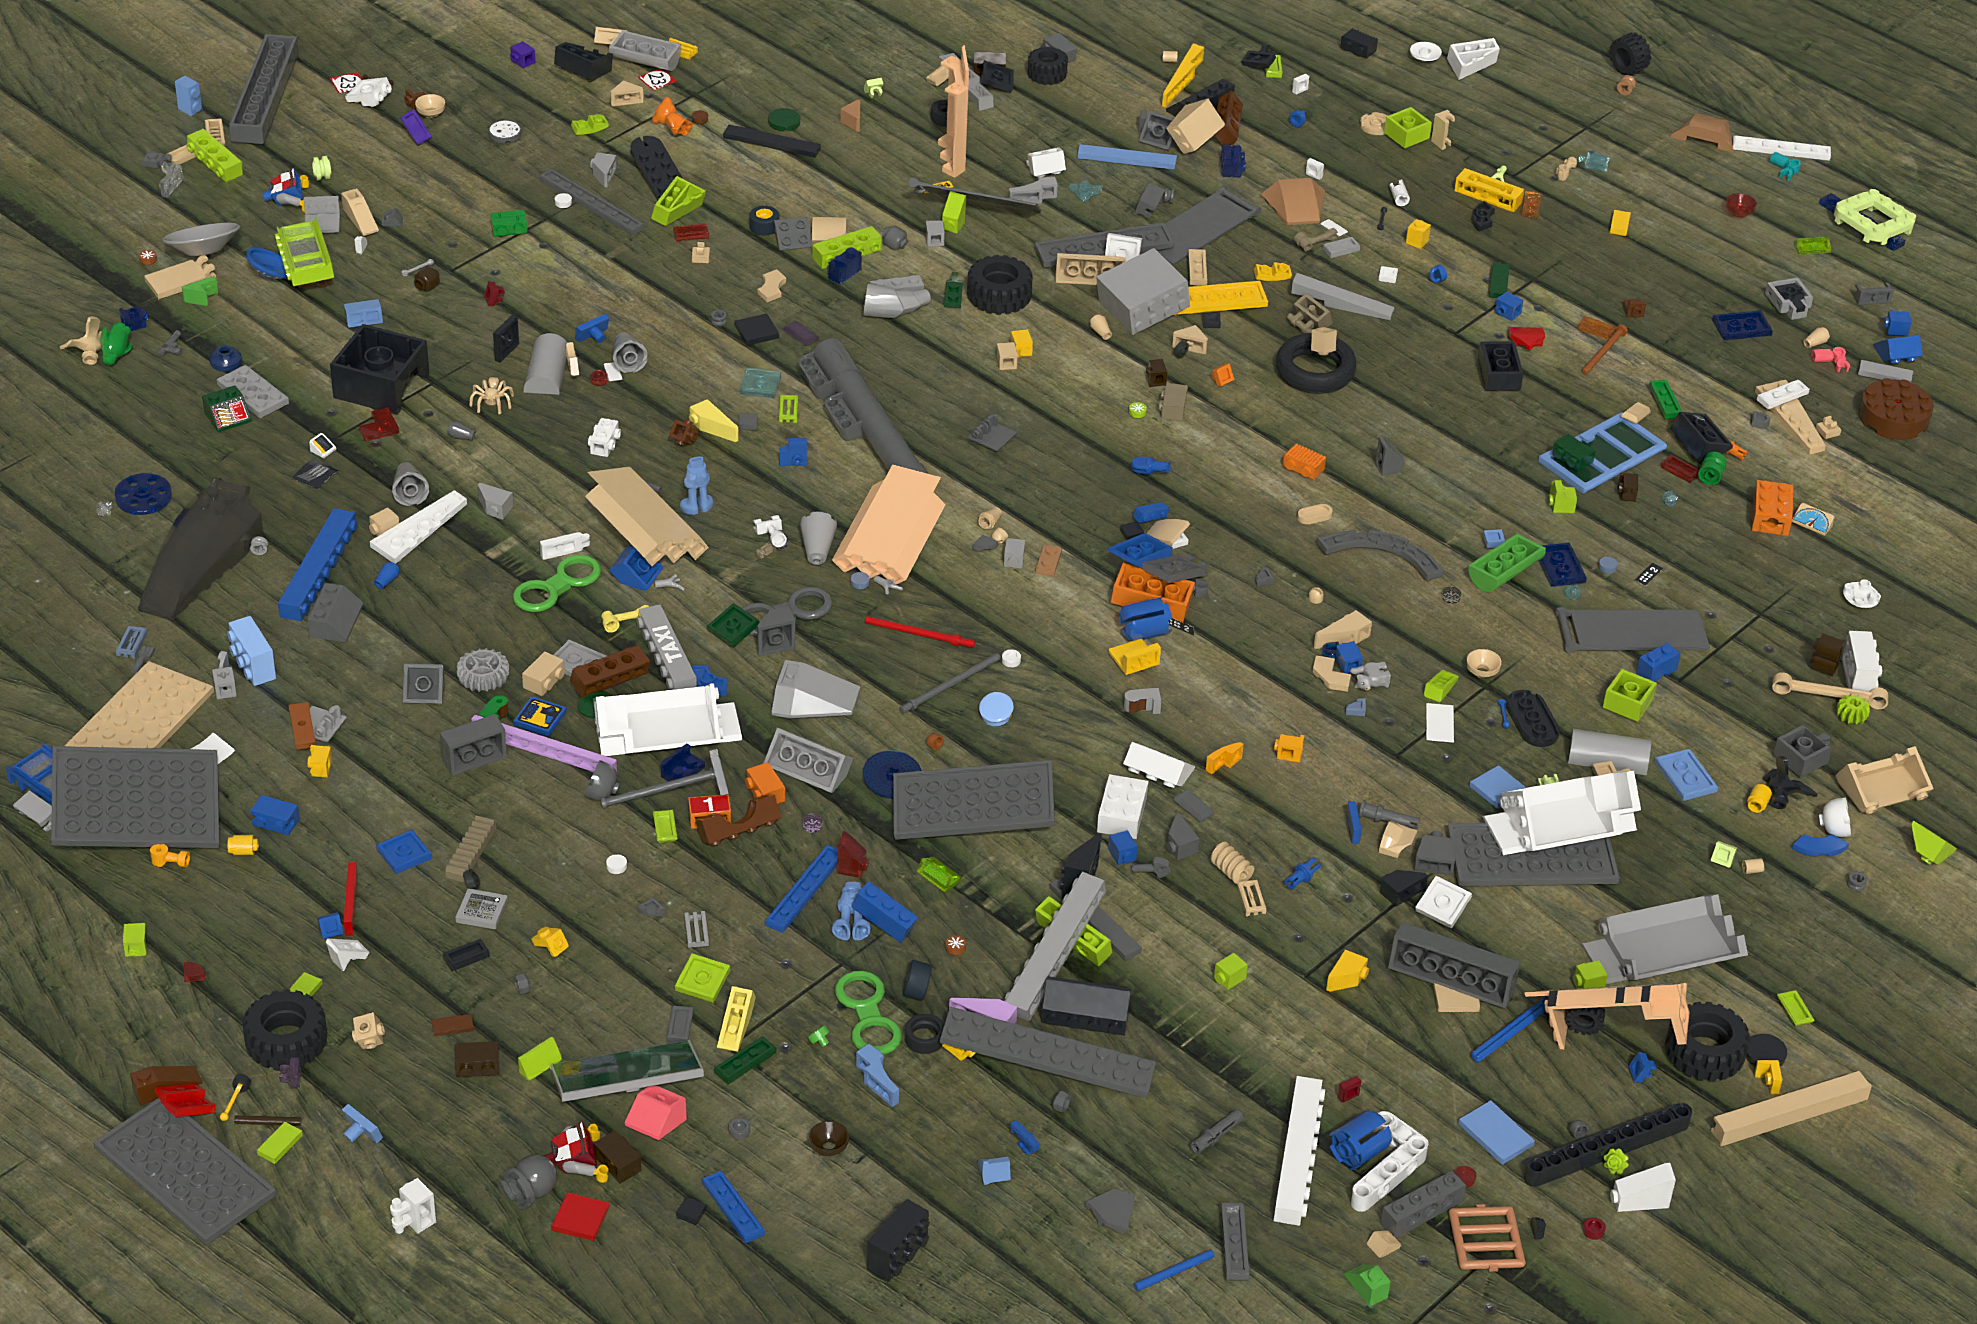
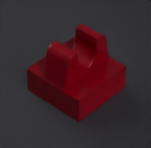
M488 281L484 297L488 306H495L496 302H502L503 300L501 295L498 294H505L503 287L497 286L495 282Z

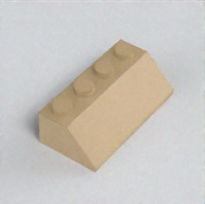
M1057 253L1056 283L1097 285L1096 276L1124 263L1126 257Z

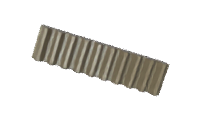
M475 816V821H472V826H469L468 832L466 831L465 837L462 838V843H459V848H456V853H453L452 859L449 860V865H446V878L465 883L463 872L474 868L497 828L495 820Z

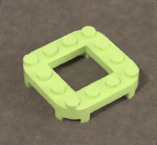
M1870 189L1869 192H1862L1837 202L1834 211L1837 224L1846 222L1865 235L1863 241L1867 243L1870 240L1878 241L1881 245L1887 244L1888 238L1904 232L1910 235L1916 219L1914 213L1893 202L1889 197L1879 194V191L1876 189ZM1864 209L1874 211L1878 209L1892 219L1877 225L1871 219L1861 215L1859 211Z

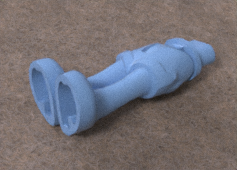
M701 456L690 458L687 465L684 485L688 488V498H684L680 502L681 511L687 514H698V507L702 512H707L713 507V498L707 494V484L710 477L706 470L704 459ZM699 487L700 495L697 498V488Z
M846 882L845 887L842 889L841 897L837 902L838 910L841 912V919L836 920L832 924V932L841 940H848L850 938V914H854L852 930L854 940H862L870 933V923L863 919L862 914L852 908L857 893L862 889L859 882Z

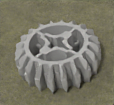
M479 648L477 651L471 649V653H465L464 657H460L457 665V676L460 683L464 684L465 688H470L471 691L475 689L479 692L481 690L487 692L488 689L495 690L496 687H501L502 683H506L509 675V663L506 657L501 652H496L495 649L491 651L488 648L485 650Z

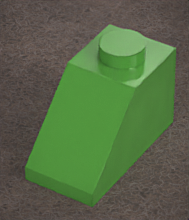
M1362 1264L1344 1272L1346 1279L1369 1307L1388 1298L1391 1281L1378 1265Z

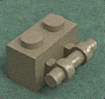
M1307 293L1294 303L1296 315L1294 316L1290 313L1287 316V319L1291 321L1290 323L1294 327L1300 328L1303 334L1312 333V328H1328L1333 323L1330 311Z

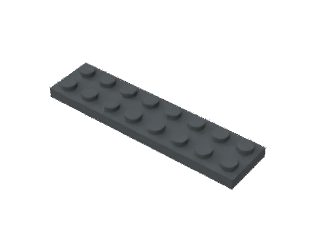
M1163 222L1035 242V249L1043 267L1046 268L1057 265V253L1105 256L1108 233L1142 238L1140 253L1147 252L1153 248L1156 250L1174 248V242Z

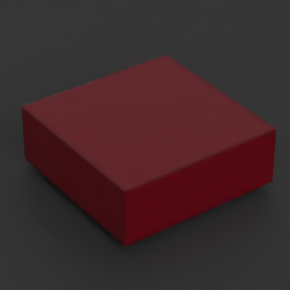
M1358 1076L1340 1083L1338 1099L1342 1103L1359 1096L1361 1080Z

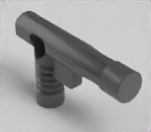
M176 330L158 350L159 355L164 356L166 352L177 355L182 354V348H177L178 345L175 343L181 336L180 331Z

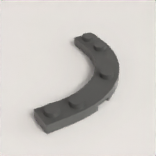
M1348 530L1319 537L1317 540V544L1326 555L1348 548H1378L1405 558L1418 569L1426 580L1443 576L1444 570L1427 551L1420 546L1418 548L1409 543L1408 539L1391 533L1368 530V533H1356V530Z

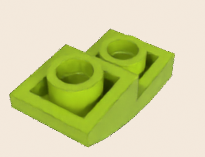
M596 114L589 115L587 121H572L571 127L576 135H584L601 131L609 127V123L604 115Z

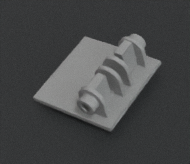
M338 705L331 706L329 711L315 706L310 708L315 739L328 743L347 717L341 715V708Z

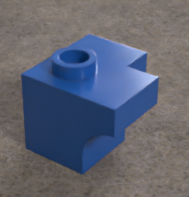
M788 438V444L784 447H779L780 466H807L806 438Z

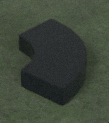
M1486 201L1479 203L1474 208L1472 214V223L1478 232L1492 227L1493 222L1490 220V216L1495 213V208Z

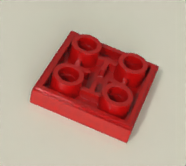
M567 1192L552 1224V1231L595 1241L610 1208L609 1202Z

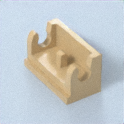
M1449 110L1437 113L1434 117L1431 141L1442 150L1446 149L1445 143L1451 146V140L1447 138L1449 120L1451 119L1454 122L1455 117Z

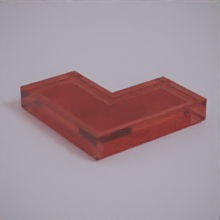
M389 407L371 411L374 422L359 426V431L364 441L399 433V427Z

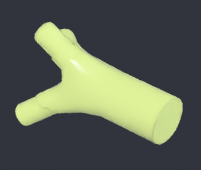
M1506 166L1498 168L1491 178H1499L1500 181L1505 182L1503 175L1507 170Z

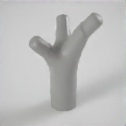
M676 574L668 579L655 580L656 588L675 587L682 591L685 590L684 587L676 583L680 581V578H676Z
M878 575L874 577V582L884 587L886 595L889 594V588L903 590V587L893 584V578L887 580Z

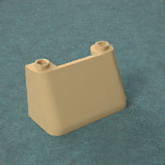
M1916 746L1907 748L1905 754L1897 753L1891 758L1865 765L1857 764V762L1847 764L1835 775L1839 785L1857 808L1866 814L1874 813L1882 807L1915 798L1917 801L1923 800L1934 789Z

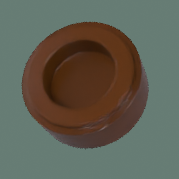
M702 110L692 113V121L695 124H705L708 122V113Z

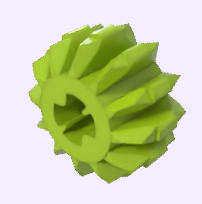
M1851 693L1849 696L1844 695L1837 704V716L1841 717V721H1847L1848 724H1863L1869 717L1870 703L1866 702V698H1860L1859 694L1857 696H1853Z

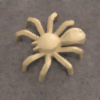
M490 377L488 379L489 388L484 379L482 380V388L479 385H473L470 407L473 405V397L476 394L479 395L477 413H480L481 400H485V403L488 405L497 404L498 414H501L500 398L503 396L507 398L508 407L511 409L510 397L505 391L509 389L512 397H514L512 387H506L505 380L499 384L497 377Z

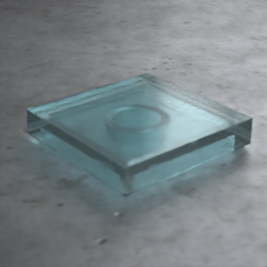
M746 368L740 387V394L775 398L781 380V372Z

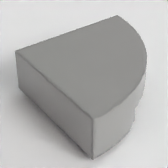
M221 651L217 658L220 660L218 669L229 667L228 652Z

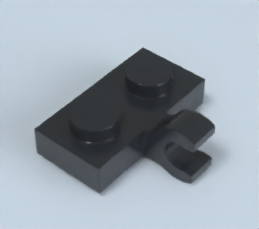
M1263 44L1260 51L1249 50L1241 60L1243 66L1269 68L1276 59L1275 53L1268 50L1270 44Z

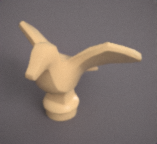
M94 316L88 317L85 336L69 340L61 345L60 349L77 347L84 351L82 358L85 364H96L99 357L97 352L102 348L100 343L102 331L98 332L100 319Z

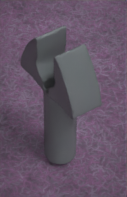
M1196 578L1193 590L1195 598L1208 594V583Z
M1154 857L1152 864L1132 865V872H1155L1158 878H1162L1169 874L1171 867H1168V860Z

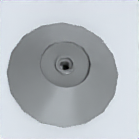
M237 223L201 225L168 234L162 238V241L189 256L207 255L222 250L241 226Z

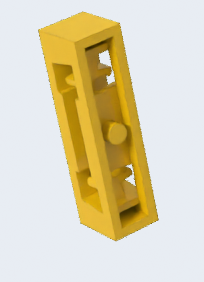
M1466 168L1456 177L1455 192L1486 201L1489 204L1511 212H1515L1523 202L1524 189ZM1469 187H1471V191H1474V190H1475V192L1473 193V192H1470V191H1468V190H1466V189H1468ZM1506 200H1508V201H1509V205L1504 204V202H1505Z

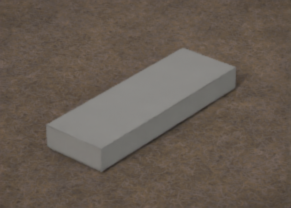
M1861 360L1858 375L1880 380L1884 378L1908 380L1911 383L1913 370Z

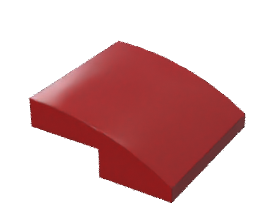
M195 1083L160 1086L155 1089L161 1103L175 1117L215 1113V1104L204 1098L205 1089Z

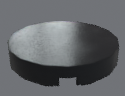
M1756 1034L1750 1037L1746 1058L1754 1066H1756L1758 1060H1778L1781 1067L1787 1058V1047L1784 1042L1773 1035Z

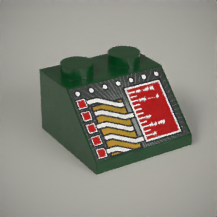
M236 385L202 396L204 413L218 433L252 422L243 394Z

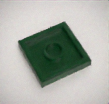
M733 603L706 627L710 633L734 648L757 628L760 622Z

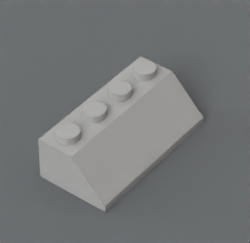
M777 728L764 763L769 762L771 767L777 771L833 793L847 776L853 757L790 731Z

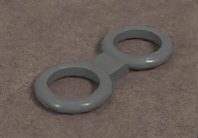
M805 587L794 591L789 597L788 602L775 606L765 603H752L742 607V609L748 613L756 611L768 613L771 609L789 606L794 619L798 617L800 619L812 620L826 615L831 610L833 602L831 596L825 590L818 587ZM808 595L818 596L824 601V605L814 611H803L795 604L799 598ZM755 628L749 635L757 636V628Z

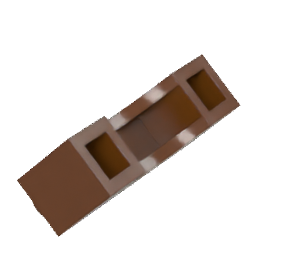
M765 794L750 800L746 815L737 822L730 823L721 814L713 813L696 819L702 843L713 846L722 842L721 839L739 837L740 832H753L758 829L757 826L762 824L764 826L776 823V819L782 817L775 795Z

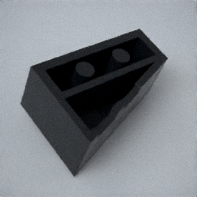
M568 42L555 46L554 64L562 69L573 72V74L585 77L587 80H594L612 71L613 53L608 52L605 55L599 53L597 49L589 51L585 50L584 46Z

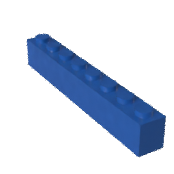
M333 509L278 602L281 618L302 621L305 614H308L312 602H315L319 590L323 588L326 578H329L333 566H336L338 557L343 554L346 543L350 542L353 531L357 530L358 521L356 520L355 512Z

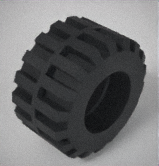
M1630 32L1611 43V51H1609L1610 60L1613 62L1616 70L1621 72L1622 75H1634L1650 65V60L1652 59L1650 46L1647 44L1646 39L1642 38V35Z
M1039 47V49H1034L1030 52V55H1028L1027 74L1032 81L1043 85H1053L1066 79L1068 56L1064 51L1054 47Z

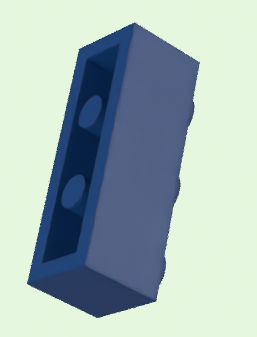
M1163 502L1139 506L1135 508L1133 517L1139 523L1167 518L1169 508Z

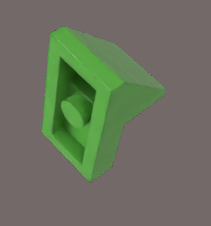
M212 276L182 286L183 301L208 306L207 297L218 294L217 279Z

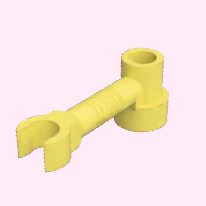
M643 605L635 611L613 615L611 611H605L601 616L603 626L607 632H615L619 628V621L639 617V609L649 606Z

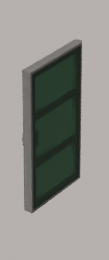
M690 1040L550 1064V1070L562 1102L625 1090L626 1092L640 1090L639 1088L704 1076L703 1067Z

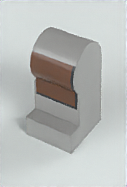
M1159 688L1127 691L1124 698V709L1130 713L1152 710L1153 714H1160L1161 696Z

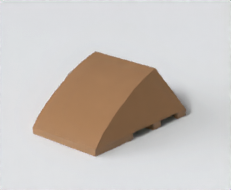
M1695 113L1670 135L1671 138L1686 141L1687 137L1690 136L1718 143L1717 149L1733 152L1729 121L1726 119Z
M1311 178L1278 180L1261 194V198L1269 202L1270 208H1274L1277 211V215L1286 225L1320 222L1325 190Z

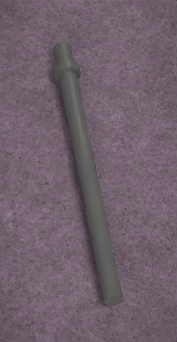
M995 653L919 697L907 700L906 704L899 707L900 712L904 714L911 709H917L918 705L1001 659L1000 655Z

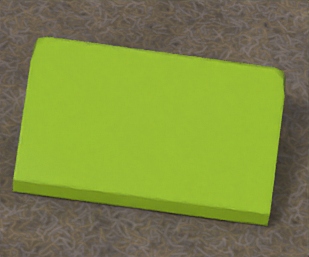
M553 1037L548 1038L518 1058L519 1073L527 1080H532L549 1069L550 1064H556L562 1060Z

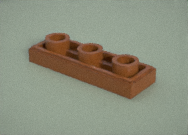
M309 703L290 704L289 712L296 750L308 749L311 745H316Z

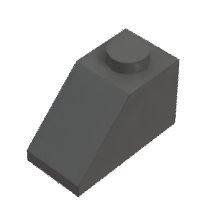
M1379 437L1375 466L1380 474L1384 476L1402 472V467L1405 463L1404 455L1384 437Z
M1180 813L1176 814L1166 844L1168 852L1179 860L1198 853L1200 840Z

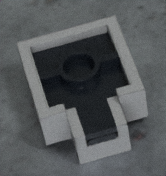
M1798 277L1767 283L1765 294L1780 313H1786L1791 320L1807 317L1808 308H1811L1813 296Z

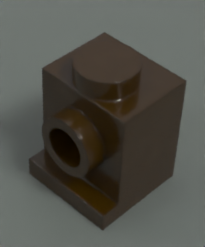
M1163 359L1149 360L1148 367L1146 368L1149 387L1166 386L1167 369Z
M1620 473L1618 493H1621L1622 501L1636 502L1638 474Z

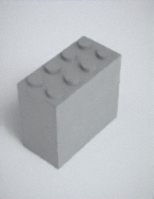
M1154 248L1096 276L1099 302L1132 335L1190 306L1188 280Z

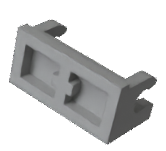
M28 791L13 805L16 810H19L21 815L25 814L40 827L46 825L43 828L44 831L47 832L51 829L52 806L31 791Z

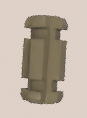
M770 540L756 550V556L763 559L775 551L776 546Z

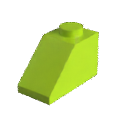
M950 191L942 215L944 230L958 233L965 224L966 195Z

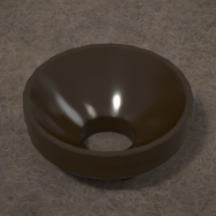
M835 1121L820 1122L809 1133L810 1146L815 1152L824 1156L840 1154L848 1145V1130L842 1124ZM830 1142L833 1143L835 1147L832 1149H826L823 1147V1145L825 1143Z

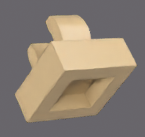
M698 242V247H693L692 262L709 263L710 247H705L704 242Z
M1831 416L1824 417L1823 422L1816 425V430L1825 439L1839 436L1841 433L1837 422L1833 421Z

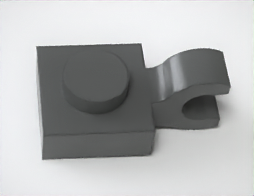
M148 152L141 160L142 166L159 168V166L171 168L173 162L168 161L172 158L171 154L164 155L162 153Z

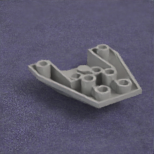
M785 660L776 684L772 715L785 718L852 715L860 692V686L808 664Z

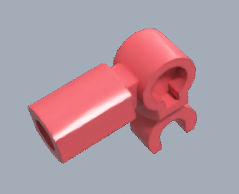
M1835 347L1833 351L1830 349L1812 350L1811 358L1813 362L1832 361L1836 365L1835 369L1837 372H1840L1841 367L1845 368L1846 372L1850 368V364L1846 361L1845 357L1846 351L1841 347Z

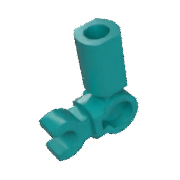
M1774 152L1770 158V163L1783 168L1780 171V178L1786 175L1787 181H1790L1794 174L1799 173L1801 165L1799 160H1790L1789 157L1778 152Z

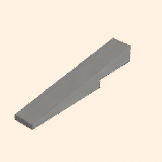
M954 53L939 56V61L942 62L950 56L959 58ZM969 68V99L979 111L993 108V95L980 84V77Z
M1296 273L1292 283V294L1303 296L1307 293L1312 298L1324 300V306L1386 320H1391L1395 307L1299 273Z

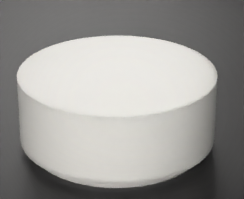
M562 193L556 195L555 205L557 207L567 208L571 206L572 197L569 194Z
M1006 650L1002 654V663L1007 667H1016L1021 663V654L1016 650Z
M622 855L610 856L606 861L607 870L613 874L623 873L627 869L626 858Z

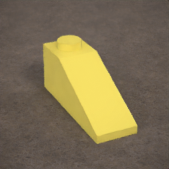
M708 399L690 407L689 420L694 422L693 425L699 428V430L733 442L738 441V426Z
M732 986L717 1048L734 1052L739 1051L756 999L753 990Z

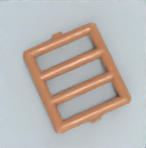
M1478 1204L1473 1208H1451L1449 1210L1461 1269H1488L1489 1272L1498 1271V1268H1522L1525 1266V1257L1513 1207H1485V1204ZM1506 1215L1508 1224L1460 1225L1459 1217ZM1510 1233L1512 1241L1464 1243L1462 1234ZM1514 1250L1516 1258L1467 1260L1466 1252Z

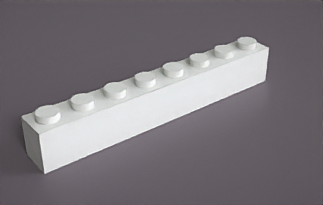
M1301 1076L1296 1078L1275 1207V1222L1300 1226L1301 1217H1306L1308 1204L1303 1203L1304 1200L1309 1199L1310 1187H1306V1183L1311 1184L1313 1171L1309 1170V1167H1314L1315 1154H1312L1311 1151H1316L1318 1138L1314 1137V1134H1319L1320 1121H1316V1119L1321 1118L1323 1105H1319V1101L1324 1102L1325 1089H1321L1322 1080Z

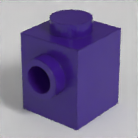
M524 41L510 47L511 61L521 68L536 63L535 49Z

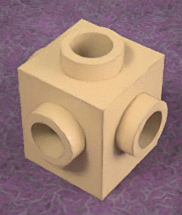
M374 1012L353 1018L355 1030H352V1036L355 1043L358 1042L362 1049H373L377 1045L383 1044L384 1026L380 1023Z

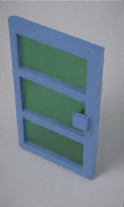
M1621 412L1575 437L1595 451L1592 464L1577 472L1574 468L1569 467L1566 462L1564 463L1561 459L1553 456V449L1540 455L1538 462L1584 494L1667 449V444L1638 423L1635 424L1622 418L1621 415L1623 413Z

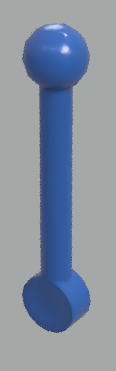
M1499 699L1498 705L1501 707L1504 721L1502 725L1504 728H1509L1510 723L1507 721L1505 711L1506 700Z

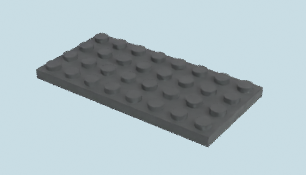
M1052 760L894 773L895 840L1055 826Z
M1448 823L1447 825L1448 837L1452 839L1454 866L1458 886L1619 884L1620 877L1610 837L1503 855L1486 823Z
M159 1098L93 1142L94 1148L205 1245L211 1243L277 1196L274 1187L190 1116L175 1117L164 1107Z

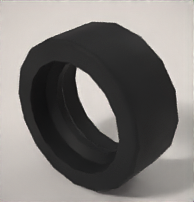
M919 1014L910 1018L905 1026V1042L912 1051L920 1054H930L942 1048L940 1038L944 1028L943 1021L931 1014ZM923 1028L931 1029L938 1035L930 1039H921L916 1037L913 1032Z

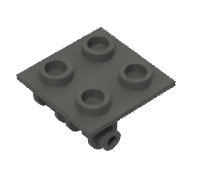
M808 217L774 220V232L777 235L779 251L812 248Z
M993 413L989 414L987 419L980 422L979 426L975 427L967 438L998 451L1017 432L998 424V416Z

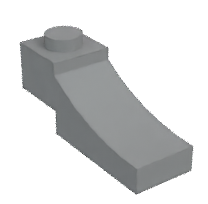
M1055 176L1042 177L1034 183L1009 188L1008 198L1034 203H1042V199L1057 198L1058 184Z

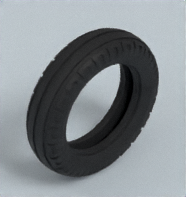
M1312 333L1293 336L1280 347L1276 357L1278 373L1287 384L1298 390L1317 394L1330 393L1342 389L1354 377L1356 371L1355 354L1349 345L1337 337L1336 351L1329 352L1327 356L1335 359L1340 366L1326 373L1309 372L1299 368L1293 362V359L1299 355L1318 353L1311 350Z

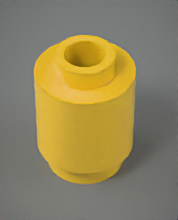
M1763 784L1755 785L1747 800L1748 808L1755 813L1763 811L1772 796L1771 789Z
M233 835V837L228 838L229 854L234 856L254 855L255 851H258L259 843L258 839L254 838V835Z

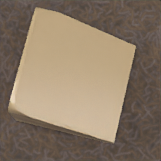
M1374 1231L1367 1242V1245L1380 1258L1402 1246L1389 1231Z

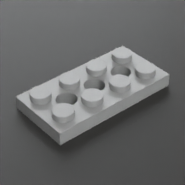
M247 365L216 379L217 385L222 389L236 385L243 394L248 410L259 418L289 404L287 396Z

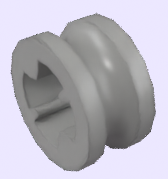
M254 537L251 540V552L255 555L265 554L268 541L264 537Z

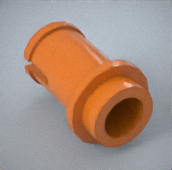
M1732 441L1733 448L1726 453L1744 460L1743 456L1746 457L1748 451Z

